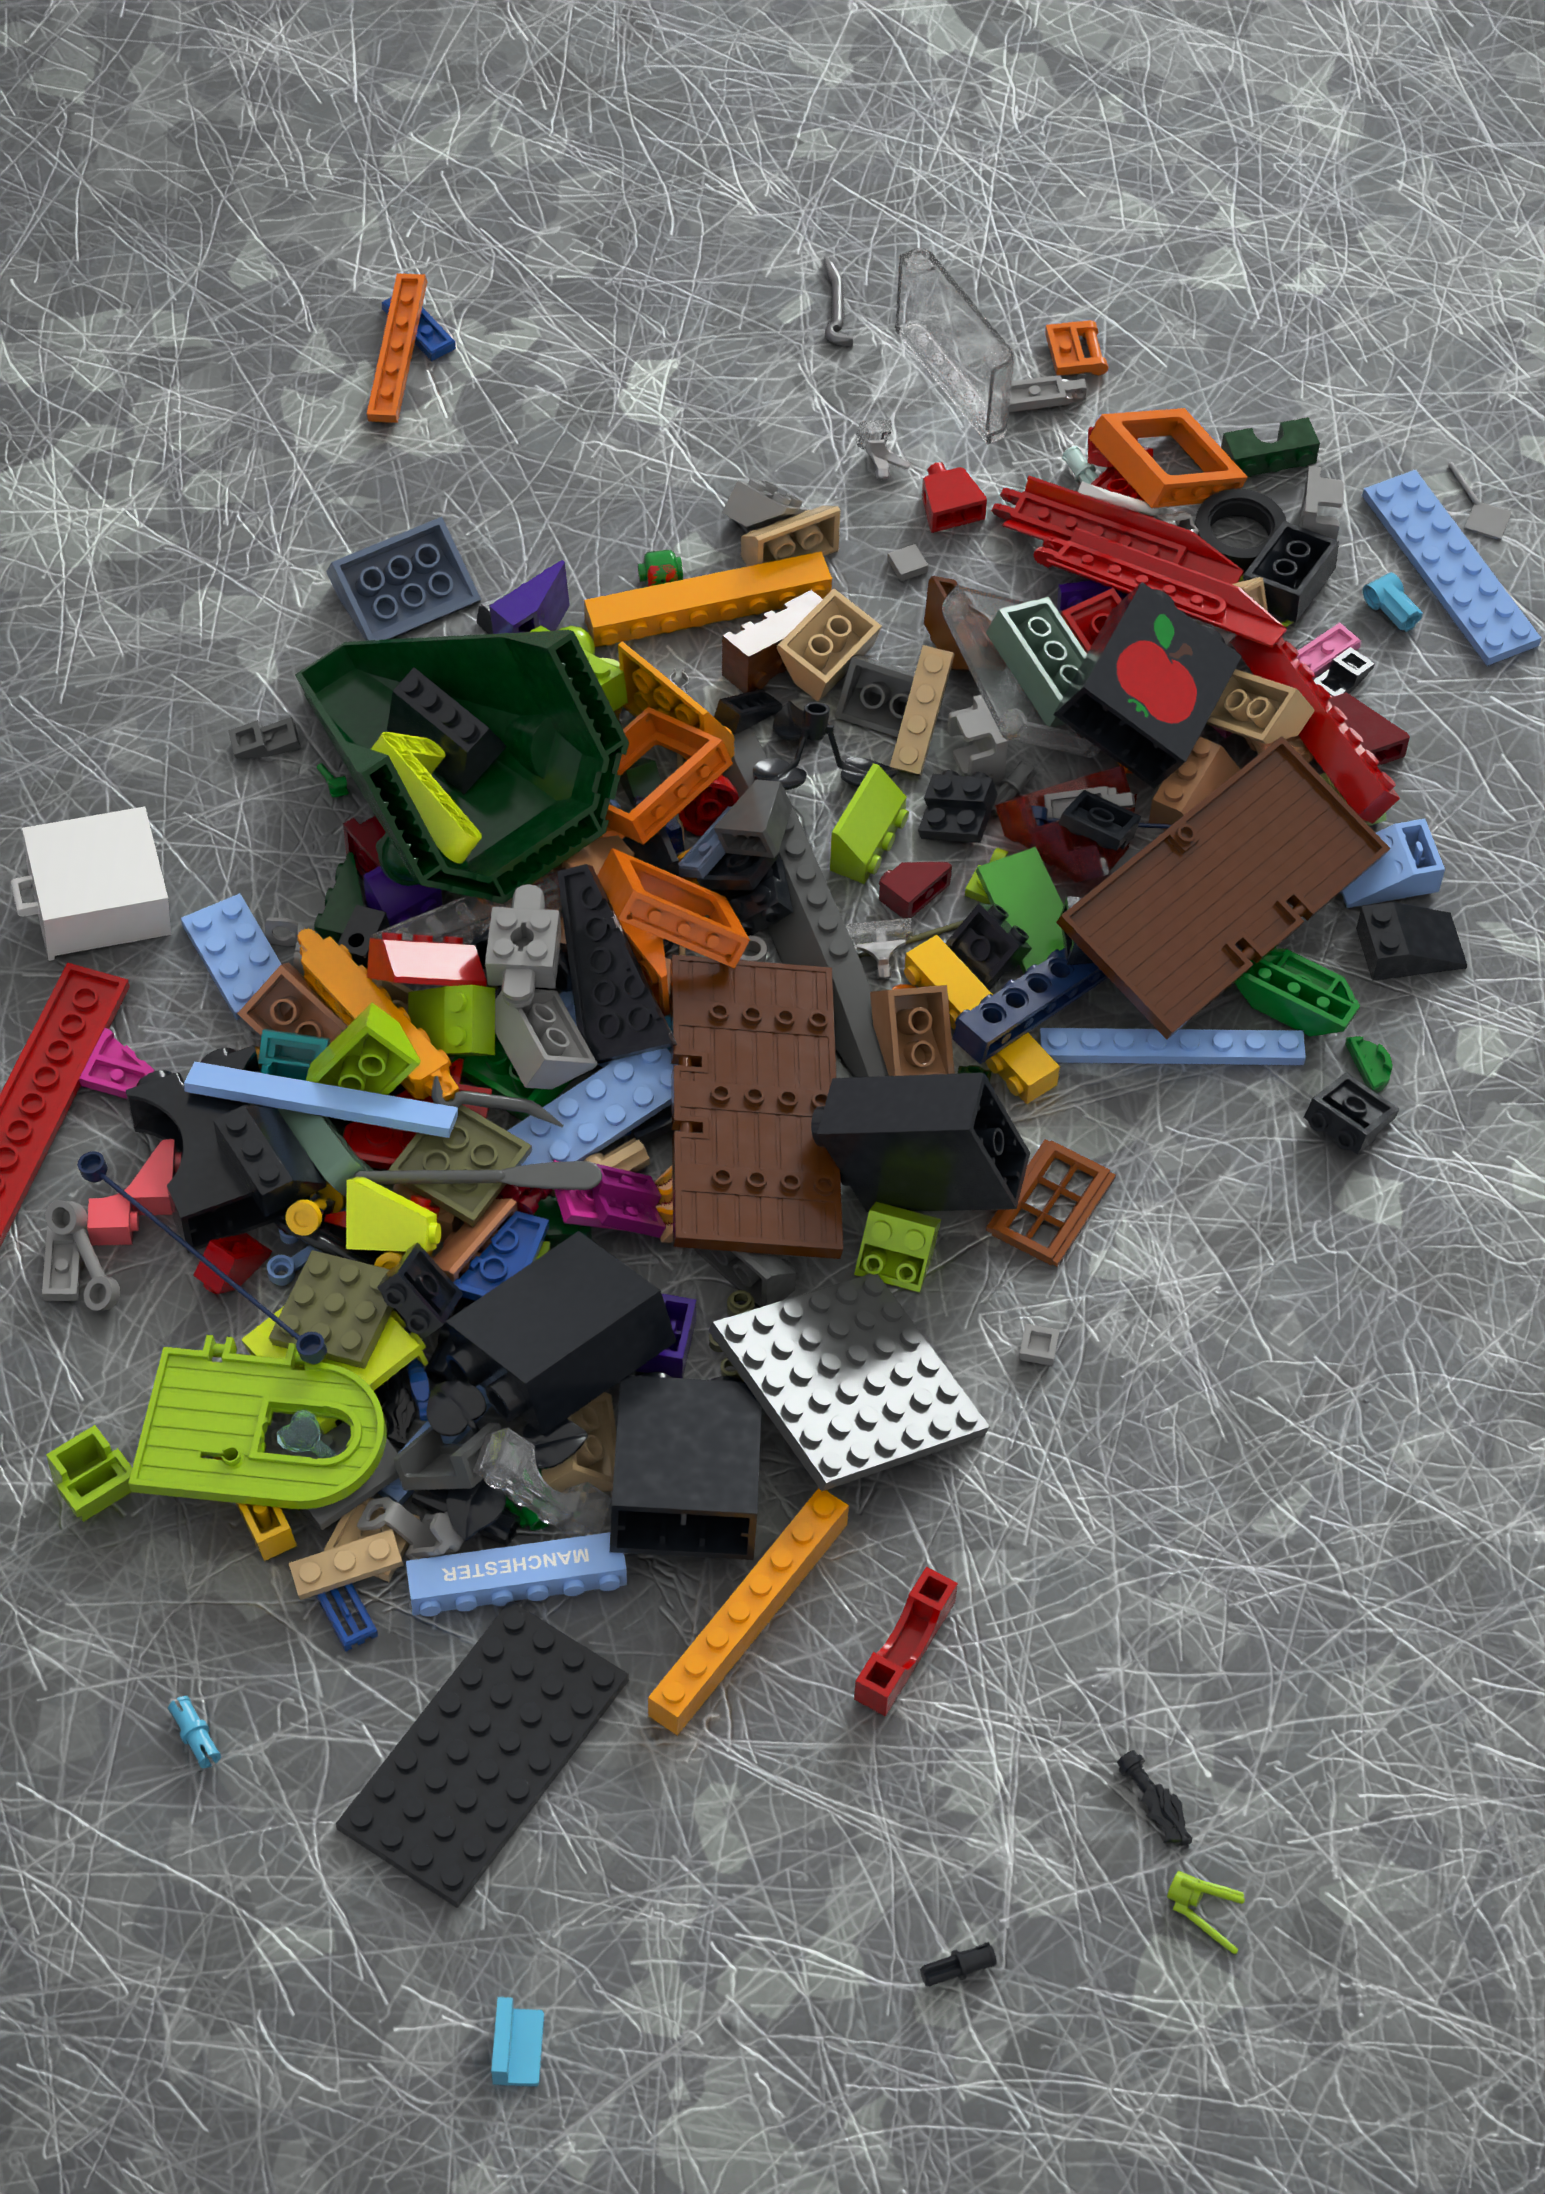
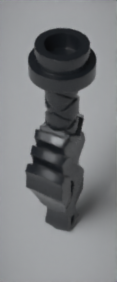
M407 1365L388 1379L389 1390L384 1394L387 1402L385 1407L382 1408L389 1424L386 1438L390 1442L395 1443L397 1448H403L408 1443L406 1434L409 1433L411 1425L415 1420V1403L412 1401V1396L408 1393L409 1390L405 1387L403 1388V1382L401 1381V1372Z
M1132 1750L1123 1755L1117 1761L1120 1767L1119 1772L1122 1776H1131L1142 1793H1144L1141 1801L1148 1807L1146 1817L1155 1820L1165 1832V1841L1163 1843H1180V1846L1191 1844L1192 1836L1184 1828L1185 1819L1182 1802L1178 1799L1177 1795L1170 1794L1169 1789L1163 1788L1162 1784L1154 1785L1145 1770L1142 1769L1145 1759L1141 1754H1137L1135 1750Z

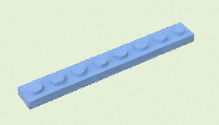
M1040 1028L1039 1034L1040 1046L1056 1063L1304 1065L1306 1059L1303 1030L1179 1029L1167 1040L1157 1029Z

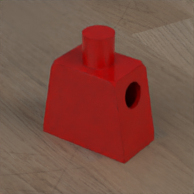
M936 462L929 466L927 470L928 475L923 478L922 500L931 533L985 520L987 498L964 468L958 467L946 470L941 462Z

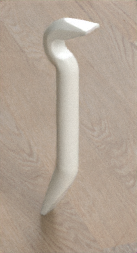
M1083 481L1078 489V493L1148 516L1156 517V515L1176 513L1166 507L1151 508L1145 501L1111 492Z

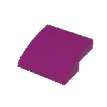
M596 1164L601 1169L602 1179L598 1186L592 1189V1194L601 1224L660 1238L666 1226L656 1209V1205L662 1196L652 1177Z

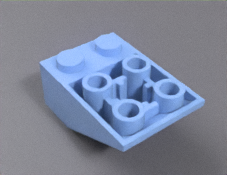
M1426 819L1396 823L1376 832L1391 849L1384 857L1343 890L1341 894L1346 907L1351 908L1439 892L1445 868Z

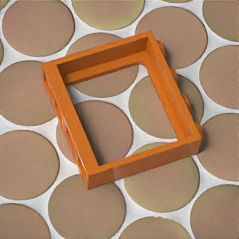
M1185 408L1102 414L1096 421L1095 427L1089 436L1093 444L1151 508L1202 504L1208 497L1217 492L1227 489H1241L1248 478ZM1172 436L1205 473L1169 475L1135 438Z
M647 707L623 729L629 741L626 755L622 754L617 775L621 776L655 745H661L689 759L629 813L609 804L605 818L609 820L607 827L643 845L733 764L722 739L651 707Z
M614 848L610 850L597 877L619 920L735 969L750 939L725 896Z

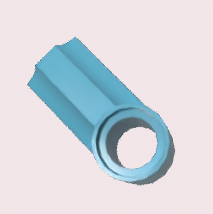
M1390 572L1363 587V596L1369 607L1373 610L1381 609L1400 630L1407 632L1414 628L1421 620L1422 611L1404 593L1403 584L1396 574Z

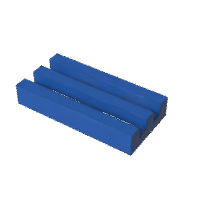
M352 1583L343 1587L365 1626V1629L361 1631L338 1589L330 1590L335 1603L352 1632L350 1636H347L325 1595L326 1592L315 1595L345 1652L352 1649V1645L356 1643L358 1646L365 1643L366 1638L371 1637V1639L378 1637V1631Z

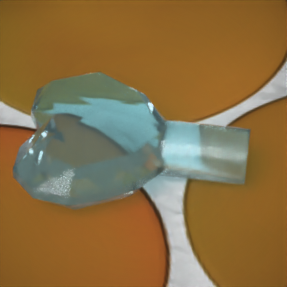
M307 1410L297 1411L292 1416L291 1423L283 1426L277 1432V1442L283 1449L294 1452L311 1450L319 1458H331L335 1455V1451L320 1440L321 1430L315 1415Z

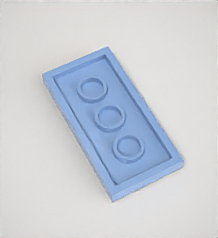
M239 893L181 917L184 930L236 1020L241 1019L237 1013L277 968L282 965L242 895Z

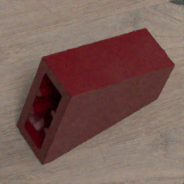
M1347 692L1331 696L1328 701L1332 706H1336L1344 713L1347 718L1345 724L1363 739L1362 747L1365 750H1369L1378 759L1379 764L1377 766L1405 757L1410 739L1407 732Z

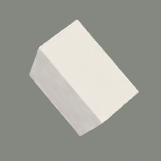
M145 807L22 828L29 876L14 878L11 880V887L18 915L23 917L38 914L48 961L55 960L57 955L171 935L168 896ZM32 887L35 902L22 903L20 890Z

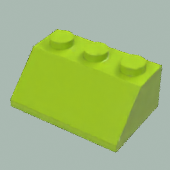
M872 764L834 827L831 836L830 871L862 884L866 883L870 874L875 875L882 861L881 856L883 852L890 851L895 840L896 830L898 828L902 829L905 826L909 816V811L906 810L907 796L877 764Z
M371 1003L310 1063L306 1081L389 1095L420 1064L421 1060L400 1023L374 1003Z

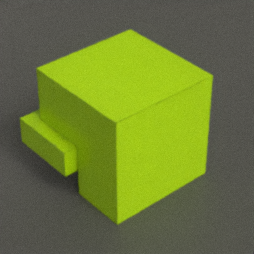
M93 1425L46 1454L52 1479L57 1486L59 1494L76 1517H80L83 1522L131 1493L128 1483L132 1466L118 1448L111 1451L110 1444L96 1425Z

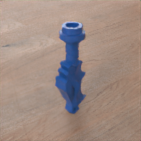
M415 1358L407 1364L411 1394L418 1407L420 1420L428 1421L426 1412L430 1395L428 1378L423 1364Z

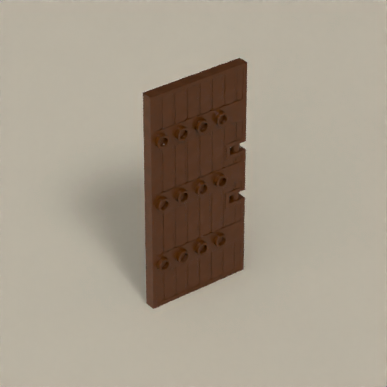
M1281 736L1064 912L1056 923L1167 1040L1248 972L1254 965L1251 960L1257 964L1304 923L1301 917L1308 921L1384 857L1391 848ZM1237 944L1243 949L1242 951L1238 949Z
M672 954L670 962L671 1032L677 1042L676 1046L671 1047V1064H677L673 1065L671 1074L672 1130H679L674 1131L672 1139L673 1247L840 1259L843 1252L840 1170L826 1148L816 1145L811 1130L813 1112L818 1106H825L832 1078H836L832 968L739 960L734 969L708 957Z

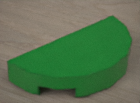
M1347 1037L1345 1045L1365 1085L1375 1093L1382 1091L1389 1083L1393 1067L1390 1054L1383 1045L1378 1044L1377 1046L1370 1041L1363 1040L1364 1037Z

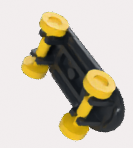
M325 1181L327 1187L311 1194L309 1200L296 1201L290 1207L277 1211L273 1216L274 1223L280 1230L326 1254L390 1270L399 1263L405 1254L403 1251L346 1249V1228L324 1221L327 1214L340 1212L346 1203V1197L333 1188L328 1181ZM433 1250L427 1252L430 1257L432 1256Z

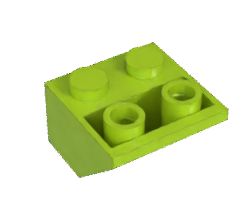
M875 1202L868 1213L854 1275L861 1277L868 1274H878L886 1284L920 1292L935 1249L942 1219Z

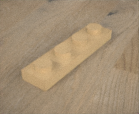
M926 645L922 646L890 767L915 775H922L953 662V652Z

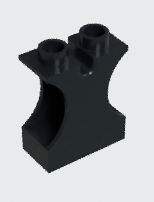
M254 1045L238 1051L232 1048H220L207 1054L200 1062L259 1073ZM167 1070L151 1072L141 1078L135 1087L126 1090L135 1132L149 1134L162 1140L174 1139L176 1150L183 1153L180 1166L172 1180L167 1184L173 1220L180 1237L195 1250L207 1247L210 1240L240 1235L274 1222L273 1216L275 1213L267 1217L264 1216L216 1139L213 1120L243 1105L250 1106L251 1103L185 1092L181 1074L177 1072L172 1073ZM309 1195V1196H307V1197H305V1198H303V1199H301V1200H304V1199H305V1200H309L311 1195Z

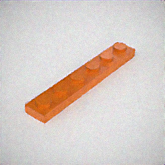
M397 273L367 410L369 422L398 423L427 287L425 274Z

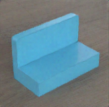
M497 1997L491 2069L493 2085L533 2087L539 2085L544 2011L514 2009L513 1998Z

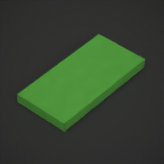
M1036 847L977 867L976 873L991 905L997 904L1001 906L1009 915L1006 921L1012 927L1014 925L1020 927L1029 936L1026 942L1032 949L1019 964L1024 974L1032 965H1039L1044 962L1053 951L1064 948L1062 929L1056 923L1064 905Z

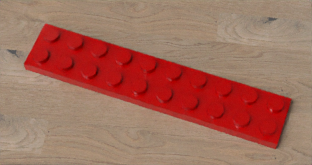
M67 962L0 1093V1247L81 1086L79 1078L104 1028H110L130 988L128 979Z

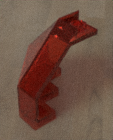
M1123 765L996 804L995 807L1004 836L1013 842L1018 841L1029 849L1036 847L1042 861L1050 866L1055 865L1067 873V877L1076 883L1109 874L1110 870L1129 849L1130 842L1124 849L1119 848L1115 851L1103 848L1096 841L1083 835H1075L1069 832L1066 827L1058 824L1059 820L1037 826L1031 806L1045 807V794L1095 787H1116L1117 794L1129 793L1131 791ZM1134 794L1135 805H1136L1137 794ZM1135 807L1127 808V810L1135 812Z

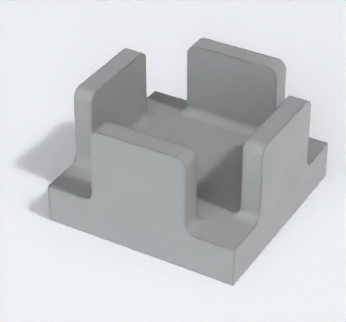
M1309 466L1301 505L1300 527L1337 540L1340 522L1335 517L1318 516L1317 511L1318 506L1342 507L1344 482L1338 479L1321 478V467Z
M986 694L974 696L971 707L949 713L947 728L949 736L963 734L965 741L973 742V745L955 749L953 757L962 776H972L975 772H983L992 777L994 782H998L1005 777L1008 739Z

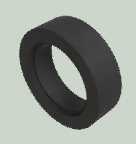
M1237 488L1223 490L1208 497L1197 511L1195 526L1198 528V536L1244 571L1242 574L1244 575L1283 521H1286L1282 509L1271 498L1253 490ZM1244 516L1263 525L1269 537L1257 547L1235 548L1220 542L1212 533L1211 526L1217 520L1224 517Z

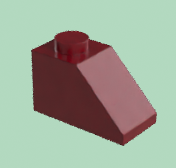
M902 862L895 869L888 870L882 875L879 881V901L908 922L950 885L952 865L948 862Z

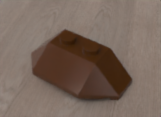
M931 576L928 582L924 625L937 649L954 653L951 670L1001 674L1006 663L986 634L989 625L983 614L971 599L959 590L960 586L955 580Z

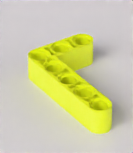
M383 732L371 750L389 755L436 846L447 858L455 863L462 864L482 839V834L431 775L446 756L444 750L428 738Z

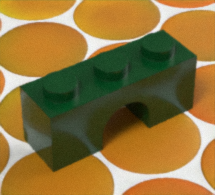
M1309 417L1280 422L1277 442L1274 443L1259 440L1252 428L1223 433L1221 448L1248 477H1251L1253 475L1316 464L1320 442Z

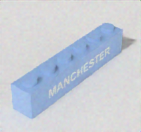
M610 1532L406 1561L413 1616L422 1615L430 1617L442 1611L456 1609L458 1611H471L477 1606L491 1604L494 1606H506L508 1602L526 1599L542 1601L549 1596L561 1594L577 1596L584 1591L597 1589L612 1591L620 1586L627 1585L624 1553L610 1552Z

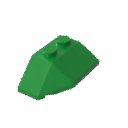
M1275 948L1257 964L1251 960L1254 965L1235 982V985L1252 1008L1296 1030H1303L1304 1034L1310 1037L1345 1031L1360 1009L1358 1000H1355L1353 992L1343 976L1288 949Z

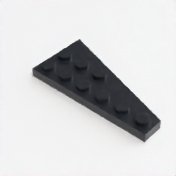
M584 864L557 871L577 1028L597 1064L676 1046L677 1042L593 866Z

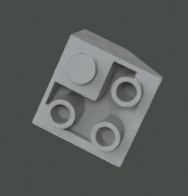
M750 478L749 482L737 480L722 514L746 527L761 528L772 525L779 520L799 515L809 509L802 506L803 500L789 493L785 496L777 492L779 487L766 480L760 482Z

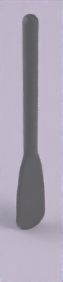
M570 1161L520 1165L502 1170L358 1171L354 1174V1178L365 1177L377 1184L504 1183L540 1189L588 1190L598 1186L602 1179L601 1169L592 1162Z

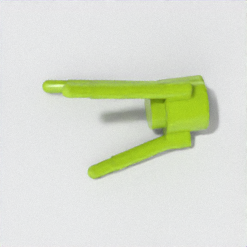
M1178 1871L1167 1894L1168 1899L1175 1901L1173 1910L1185 1915L1232 1954H1237V1947L1189 1909V1906L1197 1907L1204 1893L1243 1904L1245 1902L1244 1893L1203 1881Z

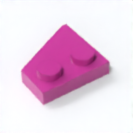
M104 1028L79 1080L83 1087L127 1099L126 1090L135 1087L141 1078L154 1072V1069L144 1060L138 1059L131 1048L127 1045L123 1046L117 1041L111 1030Z

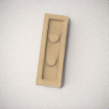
M390 1529L290 1562L289 1566L300 1600L402 1567L404 1564L394 1532Z

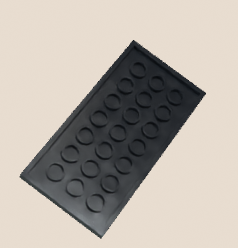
M508 1602L336 1822L337 1830L458 1908L629 1681V1674L518 1604Z

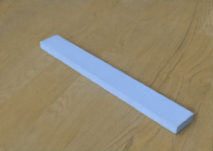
M194 1062L184 1082V1090L188 1093L445 1138L450 1137L458 1117V1107Z

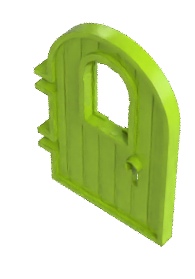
M206 1335L203 1351L163 1347L128 1483L131 1492L288 1509H314L336 1503L354 1493L371 1477L379 1465L386 1444V1422L383 1411L372 1388L352 1371L329 1363L309 1364L304 1362L299 1356L295 1343H289L285 1359L236 1354L237 1347L233 1337H227L225 1344H219L215 1342L213 1335ZM213 1357L222 1358V1362H212ZM295 1365L304 1366L305 1370H294ZM275 1412L339 1419L350 1426L351 1437L346 1444L347 1449L339 1455L331 1458L312 1459L311 1457L264 1453L266 1443H264L265 1433L267 1432L268 1425L272 1423ZM203 1456L221 1457L222 1460L207 1459V1458H202V1457H203Z

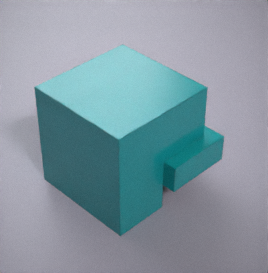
M264 1029L262 1030L258 1060L259 1064H264L262 1065L261 1073L306 1081L310 1063L330 1045L331 1039Z

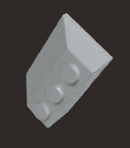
M535 989L531 1004L523 1008H514L507 1005L503 999L502 991L495 999V1034L525 1088L553 1089L595 1068L597 1062L557 991Z

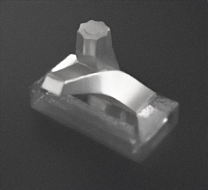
M891 420L861 421L856 432V445L864 449L871 456L876 467L877 479L890 478L888 463L906 470L911 465L907 460H903L889 452L885 446L892 432Z
M912 918L847 924V931L857 950L864 951L877 960V979L884 980L892 977V969L889 968V958L898 948L906 945V942L913 937Z

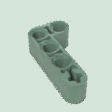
M278 1108V1111L314 1165L328 1183L344 1197H346L347 1180L354 1178L356 1172L374 1171L355 1154L329 1117Z

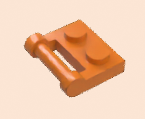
M1088 320L1046 325L1045 335L1056 376L1092 372L1094 375H1103L1108 371L1107 360L1102 357L1097 338L1098 327L1095 321ZM1079 336L1086 339L1091 358H1084Z

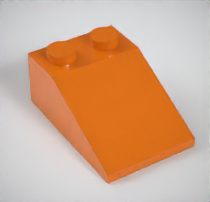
M618 919L663 1015H669L670 1006L663 944L664 938Z

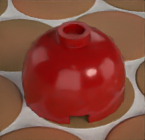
M720 775L678 813L684 828L697 836H703L728 806L732 807L739 800L738 792L727 777Z

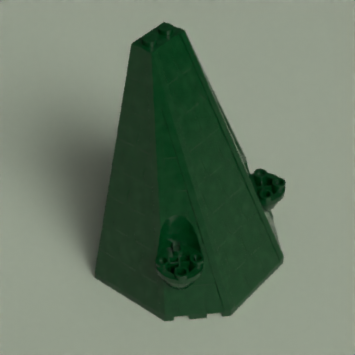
M557 630L350 641L342 643L295 674L308 703L375 817L386 832L377 841L376 851L382 871L393 882L403 886L419 884L504 904L513 897L518 887L534 883L606 833L609 820L605 818L610 799L614 800L620 780V775H617L622 754L626 755L629 741L574 631ZM413 668L417 669L490 728L507 746L465 794L460 792L435 770L431 774L482 834V839L462 864L455 863L447 858L436 846L389 755L371 750L381 734L388 732L387 726L393 690Z

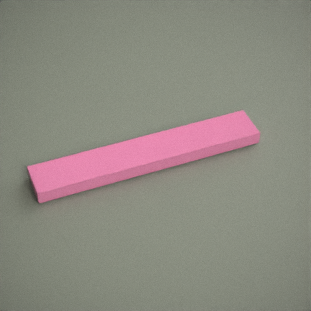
M1338 623L1299 649L1297 659L1313 671L1315 676L1312 679L1329 669L1333 659L1351 647L1354 650L1360 648L1361 640L1341 623ZM1212 726L1224 738L1233 734L1232 732Z

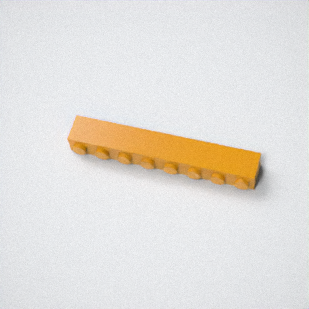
M820 551L584 600L585 622L595 647L613 645L622 641L642 639L647 636L671 633L676 630L700 627L705 624L729 621L734 618L778 610L782 608L783 604L810 590L824 599L832 590V577L823 553Z
M820 1488L816 1490L649 1695V1717L675 1735H679L845 1529L848 1523V1504L826 1490L821 1491Z

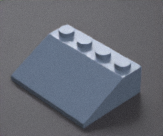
M442 517L333 561L326 571L339 600L367 641L392 639L481 601Z

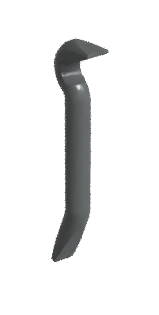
M434 1076L431 1097L436 1104L458 1108L462 1104L524 1112L559 1127L564 1126L543 1107L528 1099L460 1091L455 1093L452 1101L447 1102L443 1099V1091L438 1076Z

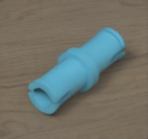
M188 1696L178 1697L177 1700L183 1711L180 1707L178 1708L174 1700L169 1704L168 1710L181 1730L180 1738L183 1743L189 1744L201 1768L211 1767L212 1764L206 1753L212 1757L215 1764L221 1759V1754L208 1734L209 1726L206 1721L200 1720Z

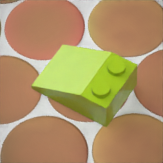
M460 985L408 992V1015L411 1023L417 1029H424L431 1040V1044L437 1050L442 1049L448 1057L495 1055V988Z

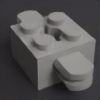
M531 884L522 885L515 890L512 908L492 907L485 960L488 985L502 986V996L505 1003L514 1008H523L530 1005L534 998L535 988H555L562 934L559 910L544 909L545 899L542 890Z

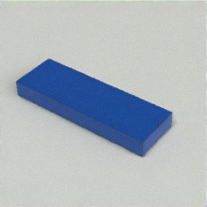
M392 297L382 301V309L387 315ZM422 307L415 344L431 361H434L455 350L456 343Z

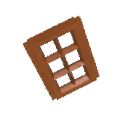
M1045 1139L1027 1165L1017 1209L997 1210L987 1225L986 1231L1011 1246L1049 1265L1058 1267L1115 1180L1116 1174L1110 1172V1169L1052 1140L1048 1141ZM1055 1158L1071 1166L1059 1185L1043 1178V1175ZM1077 1169L1093 1177L1082 1196L1065 1189ZM1038 1183L1054 1190L1053 1195L1042 1211L1025 1203ZM1060 1194L1077 1202L1064 1222L1048 1215ZM1021 1208L1037 1216V1219L1025 1236L1009 1229ZM1043 1220L1060 1228L1047 1248L1031 1240Z

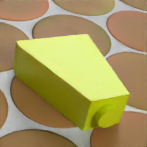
M355 1177L347 1180L346 1249L406 1252L407 1249L417 1242L426 1252L437 1249V1244H439L441 1239V1225L437 1223L436 1213L365 1177Z

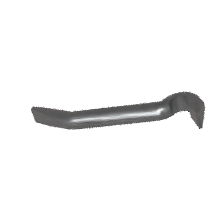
M825 255L824 266L832 283V322L825 329V337L830 343L835 345L853 347V337L836 333L844 325L843 279L836 267Z

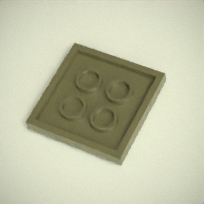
M461 1105L458 1108V1117L449 1138L417 1133L388 1171L502 1170L522 1165L532 1152V1145L466 1106ZM507 1184L402 1185L422 1197L431 1199V1202L474 1227Z
M312 1250L283 1307L279 1319L299 1336L307 1332L321 1334L327 1346L325 1359L365 1369L394 1309L385 1303L382 1293L377 1288L390 1269ZM277 1323L269 1336V1340L273 1345L287 1349L289 1343L296 1344L297 1342L294 1337Z

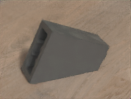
M755 780L716 824L714 830L725 853L770 858L777 856L792 810V805L781 782Z

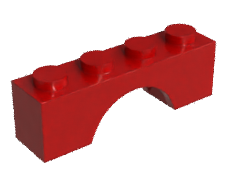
M928 1567L924 1569L909 1593L903 1612L888 1640L878 1652L872 1653L856 1679L854 1700L884 1716L888 1714L954 1606L958 1587L957 1582Z

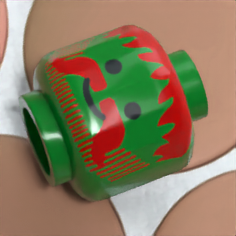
M672 550L647 552L643 563L638 564L639 581L646 582V586L650 587L683 580L681 557H676Z

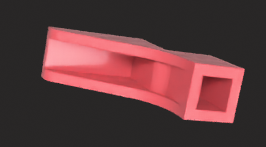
M165 1139L158 1144L134 1180L124 1190L153 1215H172L167 1184L176 1174L183 1156L182 1152H177L174 1139ZM120 1193L105 1198L89 1199L87 1230L91 1245H132L133 1231H139V1215L145 1214Z

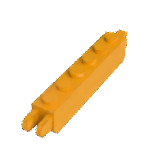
M301 929V932H298L297 940L299 945H301L299 948L300 955H302L301 963L304 969V979L347 1026L371 1003H374L397 1020L421 1060L420 1064L401 1082L402 1086L414 1098L425 1099L429 1095L431 1096L434 1076H438L443 1091V1099L445 1101L451 1098L454 1099L455 1093L459 1092V1087L450 1075L449 1067L451 1066V1061L442 1049L437 1050L431 1044V1040L424 1029H417L411 1023V1019L403 1007L397 1008L392 1003L389 993L383 986L377 987L372 979L367 978V969L363 965L358 966L353 961L349 950L343 944L338 945L330 936L323 940L313 929Z

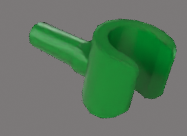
M320 763L317 765V770L328 783L331 797L349 794L345 776L334 778L324 764Z

